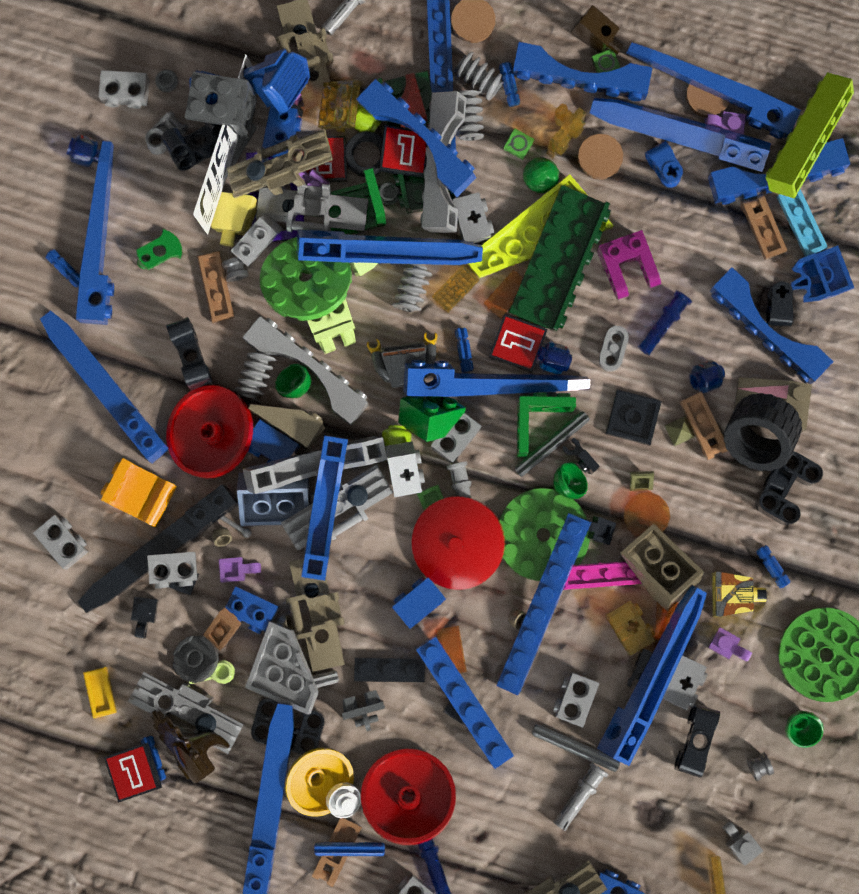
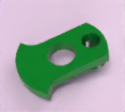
M163 229L162 235L159 238L137 249V265L141 269L150 270L170 258L176 257L181 259L182 246L179 239L170 231ZM155 246H162L166 253L163 256H156L153 253V248ZM142 258H146L148 262L143 261Z

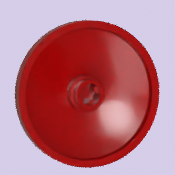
M215 385L199 387L187 393L176 404L170 415L166 431L169 453L177 466L188 474L200 478L223 476L237 467L246 456L253 436V420L247 404L235 392Z
M466 496L447 497L430 505L418 518L412 533V552L417 566L432 582L448 589L464 590L482 584L497 570L505 551V535L496 514L484 503Z
M400 749L382 756L371 766L363 780L361 804L367 822L378 835L396 844L415 845L431 840L445 829L455 809L456 789L449 770L439 759L425 751Z

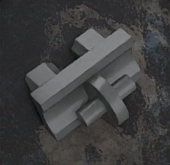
M376 690L364 693L367 706L358 708L355 696L343 699V720L362 715V719L354 721L355 726L365 725L367 731H371L370 723L379 721L377 714L368 717L367 713L385 709L384 701L381 702Z

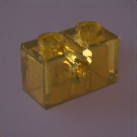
M631 600L605 615L628 656L655 642L653 628L649 623H644L641 618L643 615L641 608L637 603L633 604ZM628 621L637 624V626L634 628L636 631L635 633L633 631H627L626 628L629 626Z

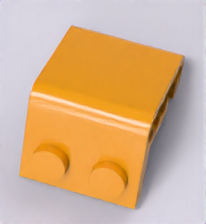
M122 458L121 462L117 461L112 469L111 474H113L110 483L106 482L103 486L101 500L157 527L177 486Z

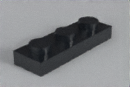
M355 658L354 681L425 682V663L422 659Z

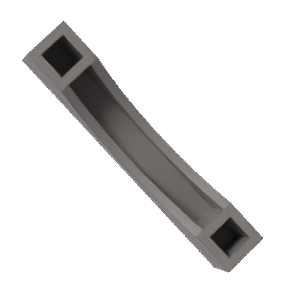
M458 91L432 93V100L429 104L430 123L427 129L430 131L434 128L442 136L440 141L445 146L451 144L458 128L465 121L467 98ZM427 146V164L424 170L425 190L422 193L424 203L423 213L420 217L422 228L431 233L457 232L458 209L453 203L448 189L437 177L434 157L429 146Z
M260 316L242 337L244 341L259 353L288 358L308 368L325 387L333 412L352 426L368 407L367 396L359 389L353 391L348 387L349 382L340 374L337 377L330 372L332 368L321 360L318 363L313 359L312 356L314 354L305 346L299 348L294 344L296 340L289 333L285 332L282 334L276 329L278 325L267 317L264 320Z
M371 436L348 442L343 469L366 466L387 460L383 437ZM322 449L244 468L243 473L247 491L257 494L316 476L318 474Z

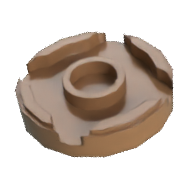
M462 0L452 11L451 26L459 39L469 41L470 43H478L484 41L492 34L496 16L493 8L484 0Z
M689 84L687 87V104H689L695 114L701 117H707L708 114L719 115L727 109L730 103Z
M596 134L588 137L583 141L578 151V163L582 171L593 179L603 180L611 177L618 172L623 162L621 145L615 138L606 134Z

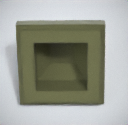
M686 416L664 426L674 446L695 437Z
M639 470L630 472V491L653 490L654 471Z

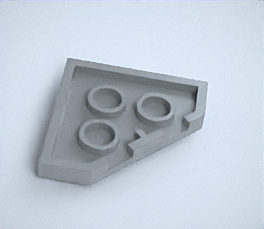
M271 621L266 629L245 688L277 702L293 704V709L305 714H311L319 691L296 635L292 629Z

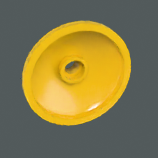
M316 748L304 753L296 759L287 773L285 793L288 801L298 812L304 815L322 816L331 813L326 805L328 792L339 783L347 782L353 784L354 773L352 766L342 753L331 748ZM317 773L316 777L311 778L313 774Z

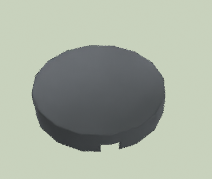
M189 636L180 641L173 653L174 662L172 661L176 674L183 680L192 683L202 682L211 677L216 670L219 661L218 650L214 643L203 636Z

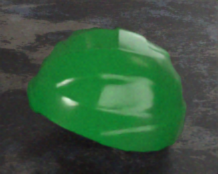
M544 157L532 159L523 170V180L526 186L537 193H547L558 184L560 179V172L556 164Z
M291 364L279 373L275 382L276 391L284 398H300L309 390L311 377L306 367L300 364Z
M564 463L556 469L553 483L558 494L568 499H579L586 494L588 482L578 465Z
M797 711L791 714L785 727V733L790 742L801 748H809L816 745L821 740L824 732V726L820 718L808 711Z

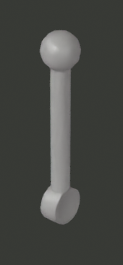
M225 516L221 518V520L240 531L245 538L251 536L250 529L242 528Z

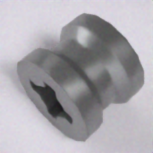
M238 257L222 262V267L227 273L225 276L227 282L242 280L249 276L247 270L244 269V263Z
M765 752L760 753L755 759L749 758L746 760L750 772L756 781L761 780L764 775L770 776L774 774L771 762Z

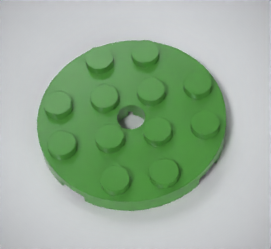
M297 237L289 239L271 251L262 265L260 287L268 305L283 317L298 318L300 321L321 318L339 307L347 297V291L350 283H352L350 263L298 260L296 252ZM303 273L312 276L306 282L300 280Z
M533 489L514 498L506 506L499 519L505 535L503 559L506 564L520 576L540 581L568 513L587 519L582 508L573 499L563 497L553 489ZM542 528L547 529L550 533L549 539L544 542L537 538V531ZM589 531L585 536L574 565H579L587 553L590 539L587 538Z
M834 608L812 609L793 619L784 630L778 648L780 669L788 684L802 696L819 702L839 701L855 694L859 690V621L850 614ZM824 648L829 649L832 653L831 659L827 662L822 661L820 658V650Z

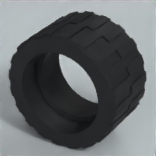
M750 394L740 400L728 421L723 436L725 447L733 458L748 468L759 471L779 469L786 465L792 456L802 432V421L797 410L790 403L784 401V399L772 394ZM748 425L764 427L775 434L778 439L761 437L753 432Z

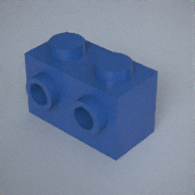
M270 105L262 148L266 149L290 139V136L296 135V132L301 131L302 118L298 116V109L290 108L287 113L280 114L273 105ZM288 150L271 157L275 158L288 153Z
M259 420L253 429L252 441L248 452L257 458L260 455L268 459V463L295 456L300 445Z
M421 577L411 585L413 590L406 595L403 592L393 600L395 605L392 608L409 629L413 628L446 600L429 577L426 580Z
M235 586L225 608L230 613H233L240 622L248 623V629L261 634L262 630L266 632L269 622L274 620L279 606Z

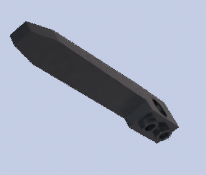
M221 484L188 509L182 517L96 581L79 599L78 603L85 613H89L111 602L149 573L148 555L176 553L237 507L238 500L226 485Z

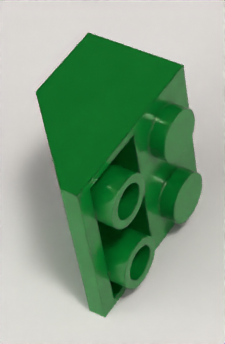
M407 396L400 399L398 423L425 442L444 438L465 413L466 407L450 397Z

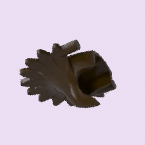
M156 710L151 712L152 716L150 717L155 723L153 727L160 734L158 736L159 739L166 745L167 752L174 756L175 762L187 780L191 779L194 784L215 770L207 755L208 748L212 746L224 749L230 748L229 743L215 732H181L177 725L174 726L168 716L165 717L160 710L158 712Z

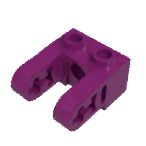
M643 230L599 245L597 254L617 300L629 296L627 285L619 267L620 264L631 260H634V262L638 261L649 288L661 285L660 275Z

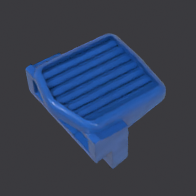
M282 49L266 55L264 62L245 69L244 77L267 107L274 105L280 114H284L289 111L308 83L310 73L307 58L295 52L288 53L286 49Z

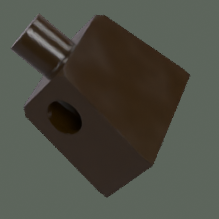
M594 5L585 12L571 31L573 36L599 53L607 47L615 54H618L625 45L624 42L615 36L620 28Z

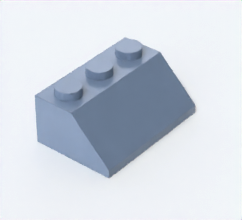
M238 473L237 497L241 526L282 525L281 522L309 506V478L292 482L277 489L253 494L247 491L244 473Z

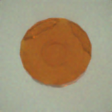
M651 492L639 493L627 502L623 512L624 522L627 529L637 537L652 524H655L663 532L670 520V510L666 501L659 495Z

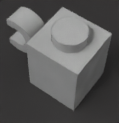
M730 821L722 827L731 838L726 843V846L742 865L746 866L763 852L748 831L743 829L739 833Z

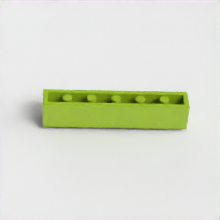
M827 72L823 80L818 82L816 92L813 98H809L805 112L798 117L796 127L793 132L789 133L783 150L778 152L774 166L770 167L767 171L766 181L768 182L769 191L795 199L854 94L853 80L851 78Z

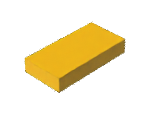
M103 667L83 672L92 717L97 718L117 713L108 668Z

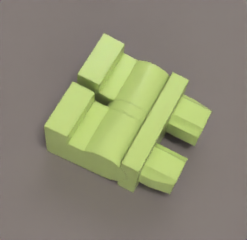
M346 299L331 313L321 318L307 320L316 344L320 345L324 354L336 350L332 340L336 337L341 336L345 347L356 343L355 326Z

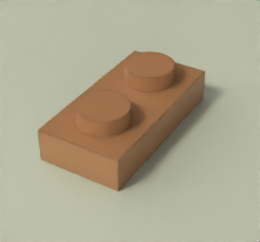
M223 608L203 635L214 643L217 649L221 650L242 623L233 613Z

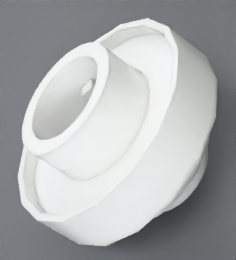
M347 782L339 783L328 792L326 805L335 817L348 818L359 809L361 795L353 784Z

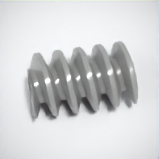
M471 51L461 59L454 73L458 71L457 76L459 78L465 77L464 81L466 84L472 82V89L479 88L480 95L487 93L486 100L489 101L497 94L504 83L500 82L502 74L494 77L495 69L492 68L486 71L488 63L485 62L480 66L481 58L477 57L475 60H472L474 52Z
M459 91L460 94L467 98L465 121L458 128L455 135L460 140L465 141L484 138V134L477 133V131L484 128L483 125L477 124V122L483 120L482 116L476 114L483 111L482 107L476 106V104L482 103L481 98H476L480 91Z
M406 264L409 268H405L403 274L407 277L400 279L403 285L397 288L401 294L395 295V300L399 303H393L392 306L406 312L421 311V308L416 303L424 302V299L419 297V294L427 293L422 288V285H429V282L424 278L432 277V273L427 271V268L421 264Z
M250 352L247 354V358L251 361L244 362V367L248 370H242L240 374L244 378L237 381L242 387H236L234 391L246 400L261 403L256 398V396L264 395L259 390V387H267V384L262 379L270 378L265 373V370H273V367L268 362L276 361V359L263 353Z

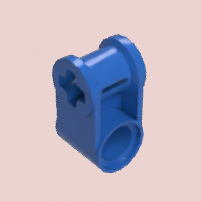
M665 141L645 152L648 164L655 171L661 183L667 188L676 187L682 177L683 169L670 145ZM668 172H669L670 174H674V173H675V174H676V175H675V178H674L672 175L668 176V175H667Z

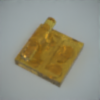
M360 81L323 82L318 128L336 129L337 132H345V128L355 127L358 107L356 99L359 97Z
M560 104L555 110V123L562 127L548 144L546 154L552 159L557 154L562 156L568 149V143L572 137L577 139L583 132V126L586 123L584 121L586 116L584 110L579 107L572 113L568 110L566 104Z

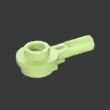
M226 660L219 661L214 673L204 681L213 679L221 684L231 682L235 676L234 665Z

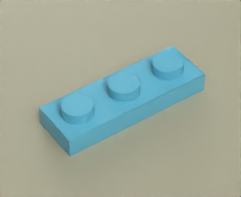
M801 189L795 199L781 194L778 195L777 199L804 256L826 250L828 246Z

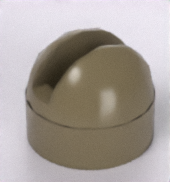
M219 526V529H214L212 539L216 546H226L232 541L231 533L226 527Z
M519 609L511 611L508 615L509 624L520 630L527 613Z
M289 615L276 620L275 623L294 631V624Z

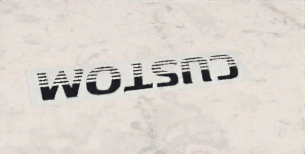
M246 54L238 79L247 80L244 77V70L252 67ZM222 125L193 213L207 235L228 174L226 168L230 167L240 137L232 126Z

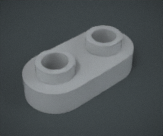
M621 326L611 327L604 338L599 356V364L603 370L608 372L616 371L621 366L629 335L626 329ZM618 335L620 342H614L612 336ZM612 357L614 363L608 364L606 358Z

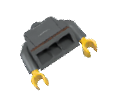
M425 332L423 342L392 347L382 348L380 341L376 339L377 347L370 348V344L367 342V348L371 353L375 371L385 382L391 383L392 388L402 387L403 397H407L404 392L405 363H411L412 360H423L425 364H434L436 361L435 344L438 337L437 333H434V340H428L426 338L427 332ZM428 373V374L425 375V377H424V382H425V378H427L428 376H430L431 373Z

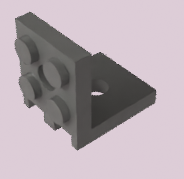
M193 72L185 118L187 120L232 126L241 138L250 139L258 94L248 80ZM210 94H217L218 101L213 105L207 104V97Z

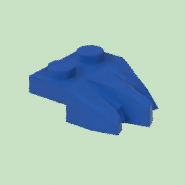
M838 245L817 254L814 253L803 257L792 268L794 272L801 274L800 278L791 282L792 289H805L807 291L803 296V302L825 300L855 289Z

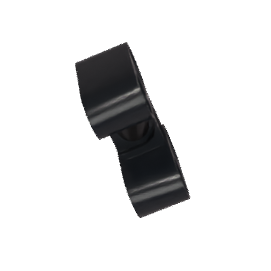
M204 122L205 126L183 137L178 128H170L162 134L161 140L180 171H186L213 155L222 125Z
M186 317L167 324L168 334L179 353L183 365L181 370L188 388L192 391L199 387L213 384L190 319ZM190 352L197 353L194 361H186V356Z
M794 451L791 458L795 461V467L791 469L783 465L781 468L771 471L755 501V506L760 513L784 526L797 522L801 515L799 507L785 499L794 481L796 480L803 485L811 486L819 482L823 477L821 466ZM806 469H812L815 472L814 480H809L806 477ZM764 497H769L772 500L773 505L771 509L764 507L762 503ZM785 508L792 511L793 518L791 520L784 518L783 510Z
M270 698L263 699L259 703L251 728L252 738L258 743L266 745L268 736L260 738L256 731L260 725L266 726L269 730L274 714L271 716L266 715L263 712V706L266 702H271L276 710L278 704L277 701ZM318 710L311 711V714L304 716L301 729L294 728L290 752L302 755L308 752L302 747V740L306 737L314 741L313 749L319 747L325 726V716L322 712ZM312 714L320 717L321 723L317 728H313L308 724V718Z
M694 704L691 707L687 721L690 725L684 749H680L677 754L674 770L699 778L703 776L713 735L719 722L720 711L699 704ZM701 734L704 737V744L697 748L693 743V739L696 735Z

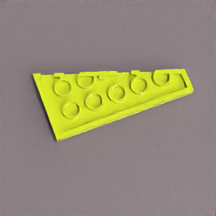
M568 175L482 245V261L467 264L478 278L531 259L561 185L587 195L571 175ZM608 219L606 223L602 222L599 230L604 232L612 229L614 225Z

